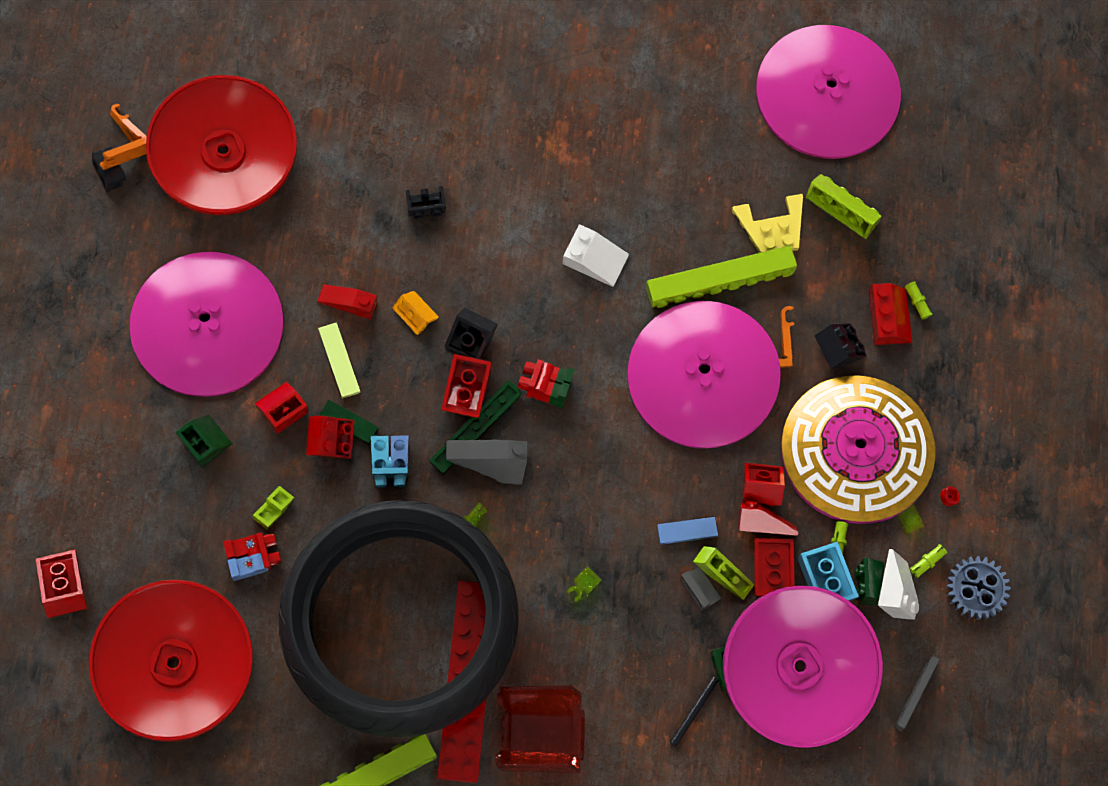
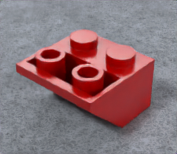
M287 382L255 403L276 434L309 413L307 404Z
M309 416L306 455L351 459L354 420L328 416Z

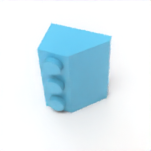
M838 542L800 554L798 562L807 586L832 591L848 601L859 597Z

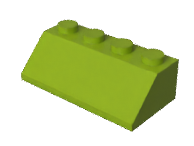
M822 174L811 182L805 197L865 239H867L882 217L876 209L868 207L860 198L852 196L844 187H839L831 178Z

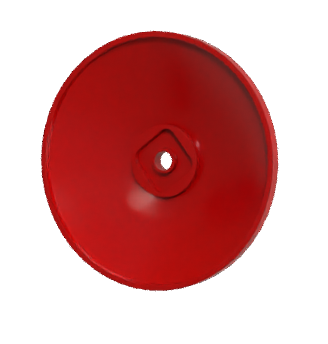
M234 75L207 76L179 87L157 108L149 124L146 137L147 160L160 188L180 205L196 212L211 215L240 213L267 201L286 182L294 166L297 153L295 125L284 103L262 84ZM222 147L229 149L225 154H220L218 151Z
M185 580L153 582L139 587L121 598L100 622L93 637L89 655V672L92 687L106 713L118 725L137 736L165 742L181 741L199 736L224 721L234 711L244 696L253 666L251 638L239 612L224 596L215 590L199 583ZM171 658H177L179 664L175 668H170L168 661Z

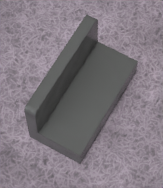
M699 567L690 573L687 571L681 575V582L701 612L721 599L705 573Z

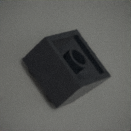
M464 307L457 314L444 347L462 356L481 360L498 324Z

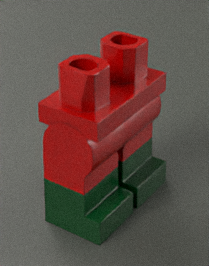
M539 359L536 364L526 361L522 374L532 377L530 379L521 376L518 388L527 391L526 397H533L563 408L575 369L567 367V370L555 367L550 363H543Z

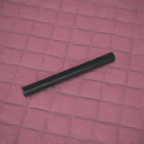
M712 676L669 742L674 747H677L719 682L717 678Z

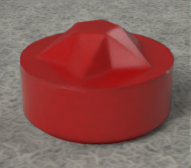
M949 486L942 489L940 498L944 505L951 507L958 504L960 494L955 487Z

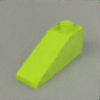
M704 546L693 561L703 572L741 600L745 599L754 586L716 548Z

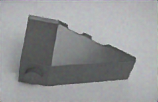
M447 440L446 460L466 469L469 468L477 471L480 475L489 476L502 484L521 485L527 463V441Z

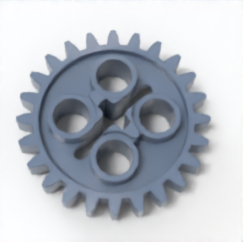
M979 556L975 558V561L972 557H969L967 562L962 559L960 561L961 565L956 564L954 566L955 570L949 572L953 577L947 578V581L951 583L946 586V589L951 590L947 596L953 597L950 604H957L955 610L963 609L961 615L968 612L969 619L974 614L977 620L982 615L985 619L989 618V614L994 617L996 611H1002L1001 606L1007 604L1004 599L1010 597L1009 594L1005 593L1011 589V587L1005 586L1010 581L1009 579H1003L1006 572L1000 573L1001 566L995 568L994 560L990 564L987 563V557L983 561L980 560ZM967 572L973 573L975 580L969 579ZM986 578H991L994 585L987 584ZM976 585H979L980 591H977ZM962 591H968L970 598L964 597ZM981 596H986L989 599V604L983 603Z

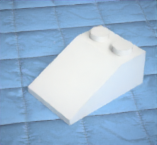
M579 224L563 256L562 264L614 287L629 254L599 233Z
M889 549L878 606L893 618L915 620V616L919 611V603L908 562L893 549Z

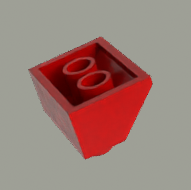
M892 283L872 284L868 293L874 345L912 343L906 289Z

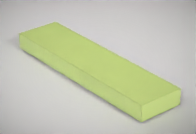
M337 322L318 328L342 399L359 394L360 389Z

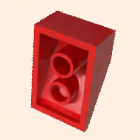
M454 354L441 410L479 418L490 379L492 362Z
M71 550L37 558L36 565L40 592L47 618L87 609L76 551Z

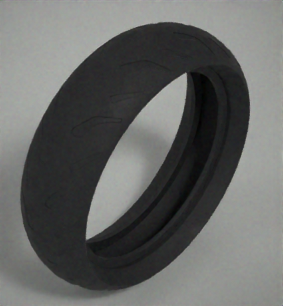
M402 500L384 501L354 509L340 516L319 531L304 547L289 571L283 587L278 616L279 636L285 662L293 679L304 695L321 712L336 722L365 734L392 738L413 737L443 729L459 721L478 707L494 690L501 680L515 648L519 621L518 600L510 571L502 556L491 541L472 523L449 510L431 504ZM414 538L445 548L470 569L485 599L486 616L483 635L468 665L444 687L428 695L409 700L391 701L371 698L342 684L321 661L313 634L316 602L331 572L353 552L380 540Z

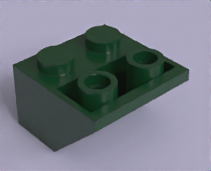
M210 415L193 419L175 432L180 442L201 468L233 445Z
M863 558L857 568L854 569V579L858 581L856 591L859 597L856 599H858L859 605H878L884 578V562Z

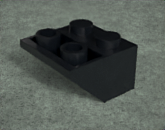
M850 323L831 324L814 335L831 369L842 368L867 357L865 347L859 341L856 330Z

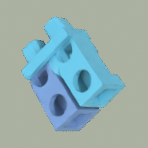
M371 436L372 475L375 478L376 488L387 487L386 478H394V487H405L406 478H408V436H391V456H389V437Z

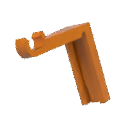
M114 104L111 107L110 115L120 126L130 143L103 152L105 159L103 162H100L103 170L146 154L147 136L128 120L129 115H119L118 109L120 104Z
M792 306L784 307L780 313L782 357L785 358L778 359L780 368L793 366L790 327L794 323H788L785 318V312L787 310L791 311L794 308Z

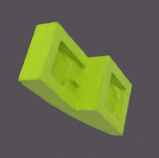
M279 486L253 514V519L268 530L292 503L294 497Z

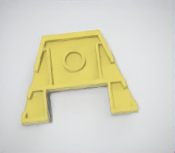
M802 194L786 197L785 201L789 215L753 221L749 204L732 207L733 214L737 216L740 225L746 230L759 253L790 245L792 251L799 249Z

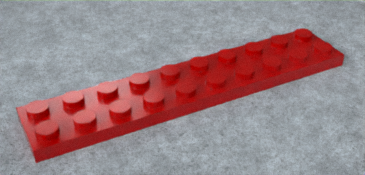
M458 581L447 684L457 677L468 665L483 635L486 609L485 599L478 582ZM486 699L471 713L442 729L437 780L478 783Z

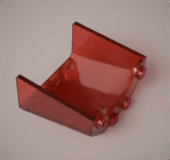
M572 685L500 687V693L497 694V703L505 710V716L502 717L504 736L501 739V746L504 749H500L499 753L495 756V763L498 769L508 772L580 773V760L584 759L585 713L584 710H581V692Z

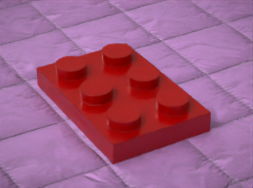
M755 538V597L760 598L772 591L795 586L794 539Z

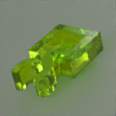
M587 566L574 579V583L577 585L571 586L567 590V595L575 591L578 596L575 597L574 601L578 602L583 591L588 595L602 579Z

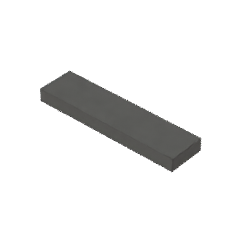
M932 656L928 659L894 726L895 729L899 731L905 729L939 661L937 657Z

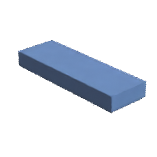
M715 517L657 524L660 545L718 537Z

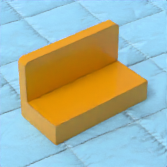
M415 291L401 295L392 307L417 335L422 333L430 322L438 319L437 314Z

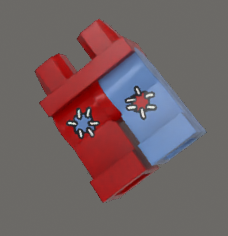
M261 532L245 538L223 541L231 577L234 581L271 571L273 566L282 563L279 551L268 553L267 548L277 546L274 534L263 535Z

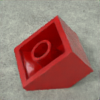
M744 463L743 502L755 501L769 506H782L785 488L783 467Z

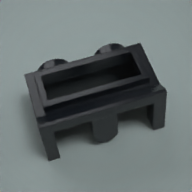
M439 186V192L428 193V189H421V194L410 195V191L406 190L409 217L413 216L414 219H420L424 215L431 214L433 217H438L442 213H446L443 186ZM440 202L439 205L412 208L413 204Z

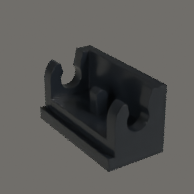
M112 147L92 153V164L106 193L124 185L123 181L126 180L120 164L103 170L100 166V162H103L105 159L103 152L111 150Z

